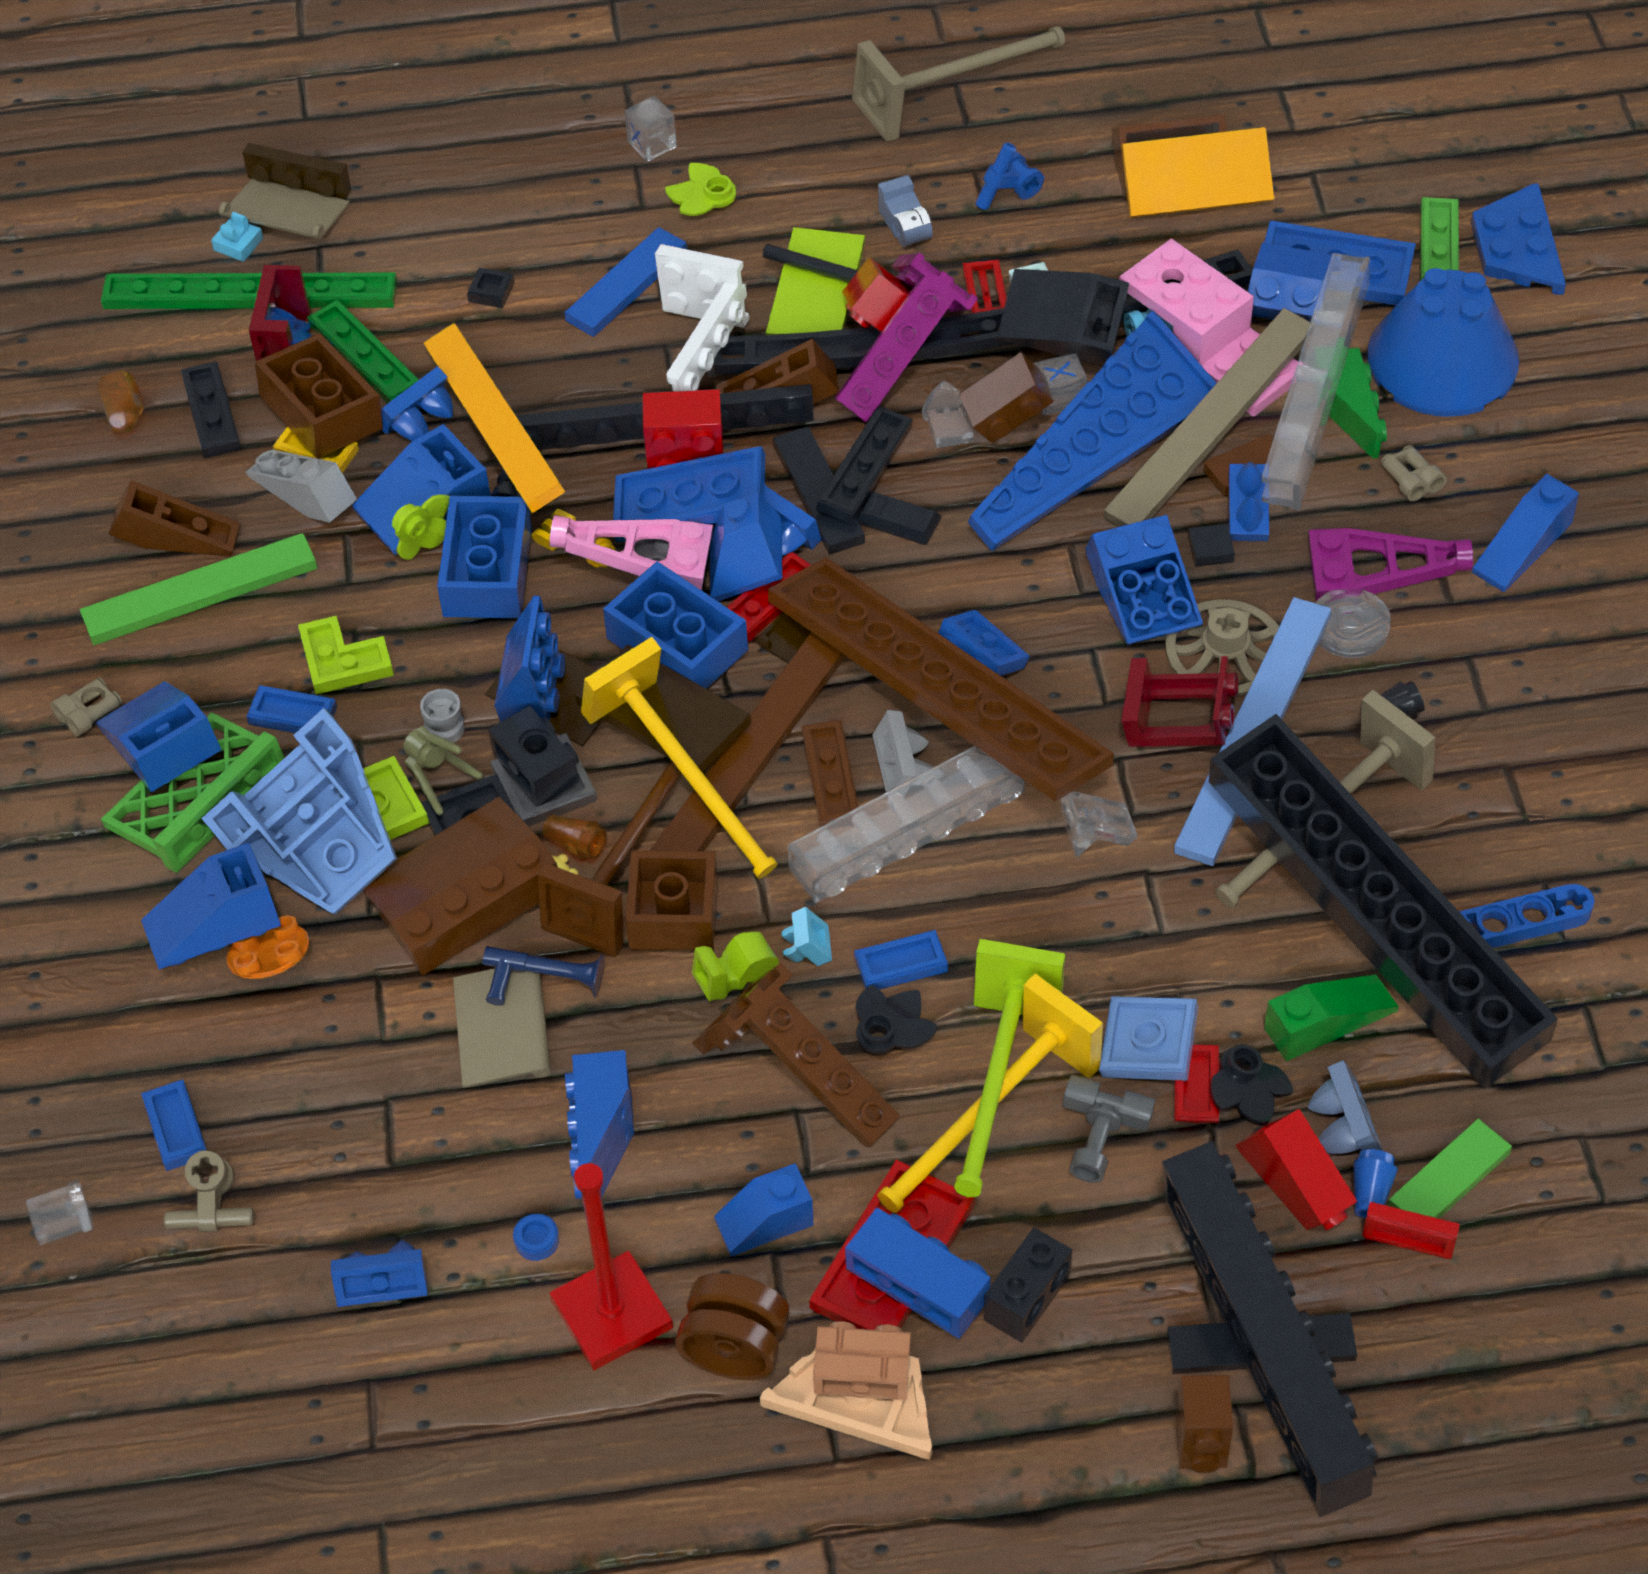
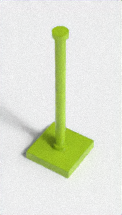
M985 939L979 940L976 951L974 1006L1003 1012L963 1172L957 1176L954 1186L955 1190L963 1196L976 1197L981 1194L983 1182L980 1179L1019 1016L1020 1014L1023 1015L1024 984L1034 974H1037L1063 993L1065 953Z

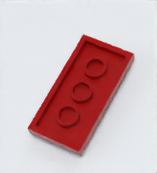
M895 1160L809 1299V1309L835 1322L851 1323L856 1329L875 1330L880 1325H894L900 1329L902 1328L912 1310L846 1269L845 1247L876 1208L889 1215L893 1213L880 1202L878 1193L884 1187L890 1188L911 1166ZM928 1175L903 1200L904 1206L894 1214L903 1217L916 1232L926 1238H937L949 1249L974 1208L975 1197L963 1196L955 1190L954 1186Z

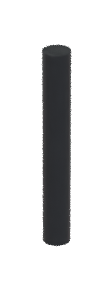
M766 244L763 249V258L848 283L859 271L771 244Z

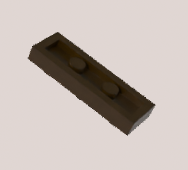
M247 143L242 152L249 179L254 178L260 182L268 181L285 185L292 189L306 190L345 200L351 192L347 164Z

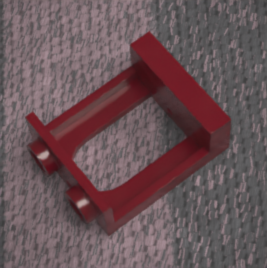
M264 265L249 326V334L256 361L294 345L288 320H266L269 305L270 307L283 309L294 315L297 319L308 322L307 317L311 315L301 266Z
M1221 656L1219 673L1156 675L1151 674L1147 658H1131L1121 720L1128 747L1225 745L1227 729H1233L1235 720L1231 698L1237 697L1239 691L1237 672H1231L1228 656ZM1208 698L1215 700L1213 722L1208 725L1148 727L1152 699Z

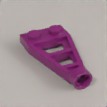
M1352 528L1309 530L1308 546L1316 601L1356 599L1453 575L1456 571H1472L1473 568L1471 539L1446 542ZM1356 550L1381 553L1386 559L1387 567L1378 573L1365 576L1358 575L1354 572L1352 553ZM1397 552L1423 554L1426 565L1413 569H1398L1395 554Z

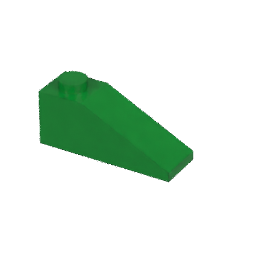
M1376 974L1305 984L1268 1001L1264 1030L1284 1060L1289 1061L1398 1012L1399 1006Z

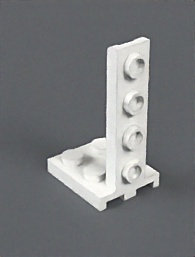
M661 244L655 252L663 311L701 319L668 370L667 381L669 384H672L673 392L698 390L699 382L705 372L710 371L714 358L720 348L726 346L733 327L744 328L750 319L749 313L745 312L744 305L747 292L746 284H742L741 280L743 261Z

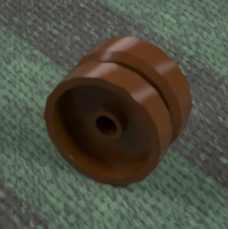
M710 1273L698 1277L692 1285L687 1301L688 1313L681 1320L675 1342L678 1352L684 1359L696 1367L717 1376L735 1380H757L767 1377L774 1369L779 1352L778 1339L784 1334L789 1317V1304L781 1294L766 1284L748 1277L730 1273Z

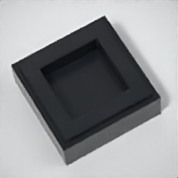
M479 267L467 292L468 302L503 309L515 284L514 274Z
M1228 524L1189 528L1188 539L1195 567L1234 562L1235 552Z

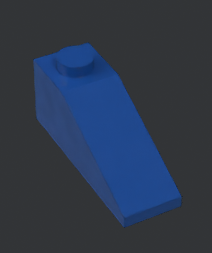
M1546 474L1519 502L1474 565L1472 573L1505 592L1573 523L1579 492Z

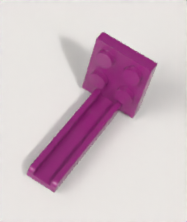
M919 252L899 255L891 266L892 269L899 273L896 279L912 291L835 397V400L864 422H867L946 310L951 313L955 311H969L978 299L974 294H968L955 284L954 279L944 271L940 272L924 260L925 257Z

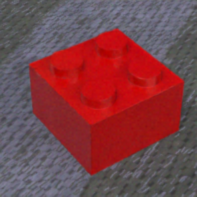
M720 389L643 393V432L647 469L724 454Z

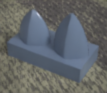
M1344 1060L1328 1066L1331 1079L1323 1083L1315 1091L1308 1104V1109L1316 1113L1331 1115L1344 1112L1345 1116L1330 1124L1318 1137L1324 1149L1329 1154L1348 1153L1358 1149L1383 1151L1356 1076Z

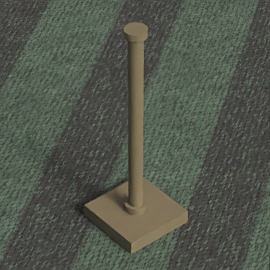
M1055 26L1050 28L1047 33L905 76H900L871 40L858 43L852 100L885 141H891L899 138L905 90L1050 46L1054 48L1062 47L1065 44V35L1061 27Z
M1371 690L1361 701L1360 743L1372 753L1346 775L1340 783L1352 794L1386 763L1422 791L1433 781L1436 737L1375 690ZM1266 848L1227 885L1222 883L1215 889L1216 896L1225 906L1233 908L1239 903L1238 897L1270 869L1278 859Z

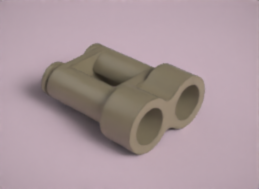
M1412 445L1404 447L1399 453H1389L1381 460V465L1400 484V491L1410 501H1416L1428 492L1435 493L1439 491L1447 482V476L1436 465H1430ZM1404 465H1411L1415 470L1409 472Z
M98 677L69 696L63 694L50 702V707L56 718L60 722L65 723L69 730L78 737L90 730L93 722L116 709L123 702L119 694L115 691L110 692L104 680ZM98 696L103 698V700L95 705L88 706L87 708L84 706Z

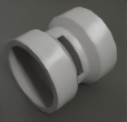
M436 689L427 693L420 703L424 727L433 734L453 743L456 742L465 731L464 718L461 714L462 707L458 695L448 689Z

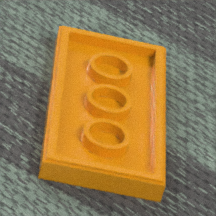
M1266 127L1121 145L1130 218L1274 200Z

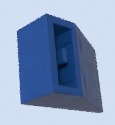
M442 424L412 441L353 503L352 507L391 552L396 555L398 554L396 549L399 538L392 527V519L402 506L406 504L421 506L430 497L438 494L449 496H491L487 470L454 434ZM447 510V512L445 513V515H444V517H443V519L446 520V521H447V513H448V510Z
M1167 515L1091 535L1085 548L1096 585L1127 645L1203 626V621Z
M533 596L506 637L494 704L500 722L529 705L540 718L545 716L549 721L551 713H556L558 710L559 691L556 688L557 678H562L564 675L565 657L564 654L558 651L557 633H552L550 612H545L540 596Z
M166 681L96 722L99 729L151 792L221 751V747L206 715L189 695Z
M250 843L209 856L141 919L158 969L182 964L195 956L209 951L221 950L231 943L251 936L263 935L268 930L281 926L268 886Z
M625 1050L572 1055L573 1072L565 1073L567 1100H569L570 1111H567L569 1138H571L572 1150H569L571 1176L574 1180V1173L582 1164L593 1163L598 1165L603 1172L604 1178L603 1185L600 1188L601 1196H603L634 1135L632 1094ZM574 1181L575 1198L582 1199V1193L577 1189Z

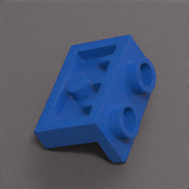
M976 609L944 618L938 634L1000 676L1024 669L1029 659V655Z

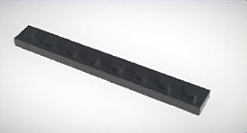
M811 384L720 394L723 431L814 421ZM643 402L515 415L538 450L644 439Z

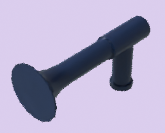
M486 946L483 955V965L495 967L486 1001L493 1005H504V996L511 970L530 971L576 980L587 985L593 991L594 998H596L603 978L605 956L601 954L599 959L589 963H572Z

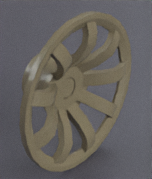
M1211 600L1197 604L1200 613L1207 610L1209 617L1208 625L1184 630V632L1191 636L1200 637L1197 641L1187 645L1175 644L1178 632L1167 635L1165 648L1170 667L1175 674H1202L1214 658L1217 657L1219 658V673L1221 656H1228V660H1235L1241 675L1248 682L1239 685L1238 696L1246 695L1256 674L1252 671L1245 653L1262 663L1267 653L1258 649L1253 642L1261 643L1275 637L1279 626L1267 613L1245 602ZM1251 614L1261 620L1268 628L1259 632L1248 630V620ZM1206 649L1199 661L1188 670L1185 669L1178 656H1190Z

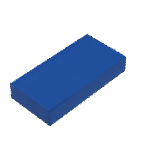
M259 685L246 717L248 724L252 726L296 733L323 708L327 709L334 717L337 703L334 698Z
M936 930L854 950V959L865 989L873 985L880 990L948 972V962Z
M183 1079L141 1093L166 1172L186 1165L193 1154L206 1150Z

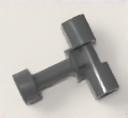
M1071 1074L1062 1107L1087 1114L1086 1119L1092 1125L1085 1148L1075 1150L1069 1171L1074 1177L1082 1181L1098 1183L1103 1180L1108 1165V1160L1102 1152L1109 1131L1118 1130L1122 1124L1147 1132L1156 1099L1126 1091L1124 1098L1101 1092V1083Z

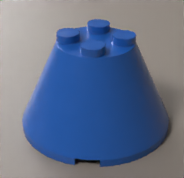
M1433 268L1425 273L1424 278L1375 327L1368 344L1367 362L1370 365L1371 376L1379 387L1382 384L1394 395L1393 400L1398 404L1427 415L1451 417L1477 413L1484 410L1485 404L1496 398L1501 400L1510 391L1516 380L1519 367V353L1504 318L1486 285V278L1482 274Z

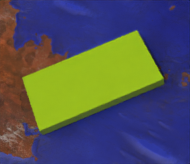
M794 227L788 250L859 270L865 248V235ZM784 264L766 335L845 329L849 310L845 307L848 302L842 291L848 282Z

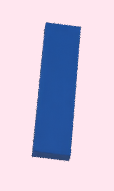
M658 227L565 311L566 322L593 337L596 336L658 279L655 252L659 246L663 244L687 249V242Z

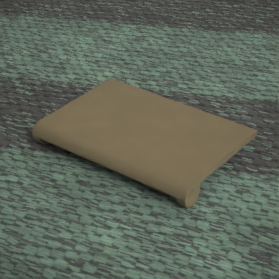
M252 178L231 203L224 201L221 203L219 214L231 218V214L236 212L246 216L250 223L321 239L349 206L350 201L306 190L292 189L288 186L268 181L260 182Z
M495 968L453 977L463 1088L531 1073L538 1078H545L551 1074L540 973L511 970L504 996V1005H493L486 1001Z

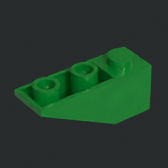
M1359 348L1314 352L1311 380L1318 406L1373 459L1379 458L1381 442H1386L1387 428L1385 420L1378 418L1379 399L1377 391H1371L1370 389L1371 369L1369 363H1363Z

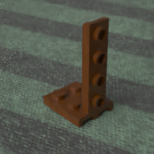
M781 962L750 984L692 1042L703 1055L715 1047L723 1051L751 1028L858 1141L866 1147L872 1146L900 1116L779 990L793 975Z

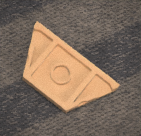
M816 1347L813 1353L802 1357L790 1367V1374L773 1389L768 1387L761 1394V1407L927 1460L931 1458L932 1444L927 1422L919 1358L911 1356L907 1400L814 1394L813 1368Z

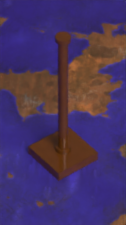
M672 760L591 880L548 863L544 864L538 873L540 923L542 930L613 957L618 955L624 946L622 891L609 887L608 884L681 776V771Z

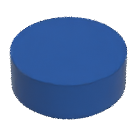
M527 1215L518 1221L514 1228L513 1239L515 1248L525 1259L532 1261L544 1260L550 1257L559 1245L557 1226L546 1215Z

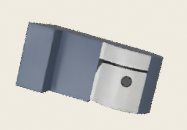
M909 175L878 184L879 212L899 243L906 247L919 241L931 239L933 233L930 218L913 191V183Z

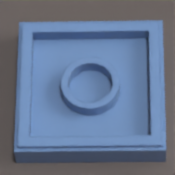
M1111 996L1099 1068L1102 1078L1188 1081L1199 1008L1197 1000L1187 998Z

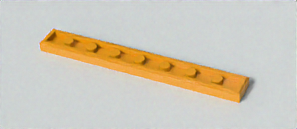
M455 323L423 342L438 367L448 377V383L531 512L537 511L565 493L560 482Z

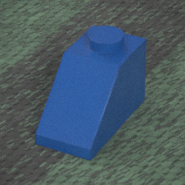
M794 1163L751 1180L714 1216V1220L732 1257L814 1226L812 1198Z

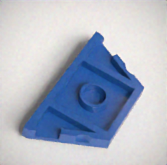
M1539 183L1531 184L1472 213L1471 226L1485 276L1500 280L1508 279L1515 284L1530 287L1533 281L1552 286L1553 294L1564 295L1566 283Z

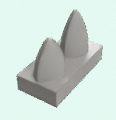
M887 710L872 736L887 799L903 801L911 788H924L939 782L944 777V774L930 764L913 757V754L925 749L929 741L917 731L905 725L902 711Z

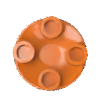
M289 915L281 916L278 918L281 926L270 929L263 935L251 936L234 942L227 953V965L231 972L243 978L260 979L277 975L288 970L303 958L309 948V936L302 927L298 926L295 917Z

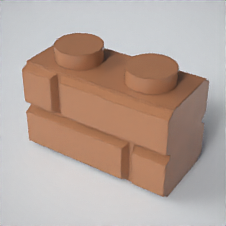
M841 1321L833 1322L829 1327L818 1326L813 1368L814 1394L907 1400L911 1360V1332H902L899 1327L894 1325H880L875 1330L856 1329L853 1324Z

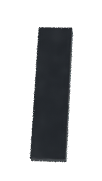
M878 405L818 499L816 510L852 524L911 430L913 419Z
M809 427L773 437V447L808 515L816 519L822 542L828 554L865 543V534L857 518L854 519L852 524H849L816 510L817 501L834 474Z
M1350 1313L1309 1316L1316 1334L1315 1337H1312V1340L1318 1352L1325 1350L1332 1363L1356 1361L1357 1350ZM1226 1322L1170 1326L1167 1328L1172 1374L1247 1369L1246 1363Z

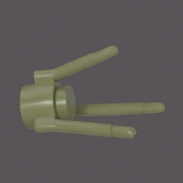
M424 726L413 730L405 739L404 751L409 756L405 760V765L413 771L437 815L443 813V808L423 773L422 767L435 768L445 759L477 780H481L484 777L480 771L449 752L452 751L460 754L462 751L460 746L431 733Z

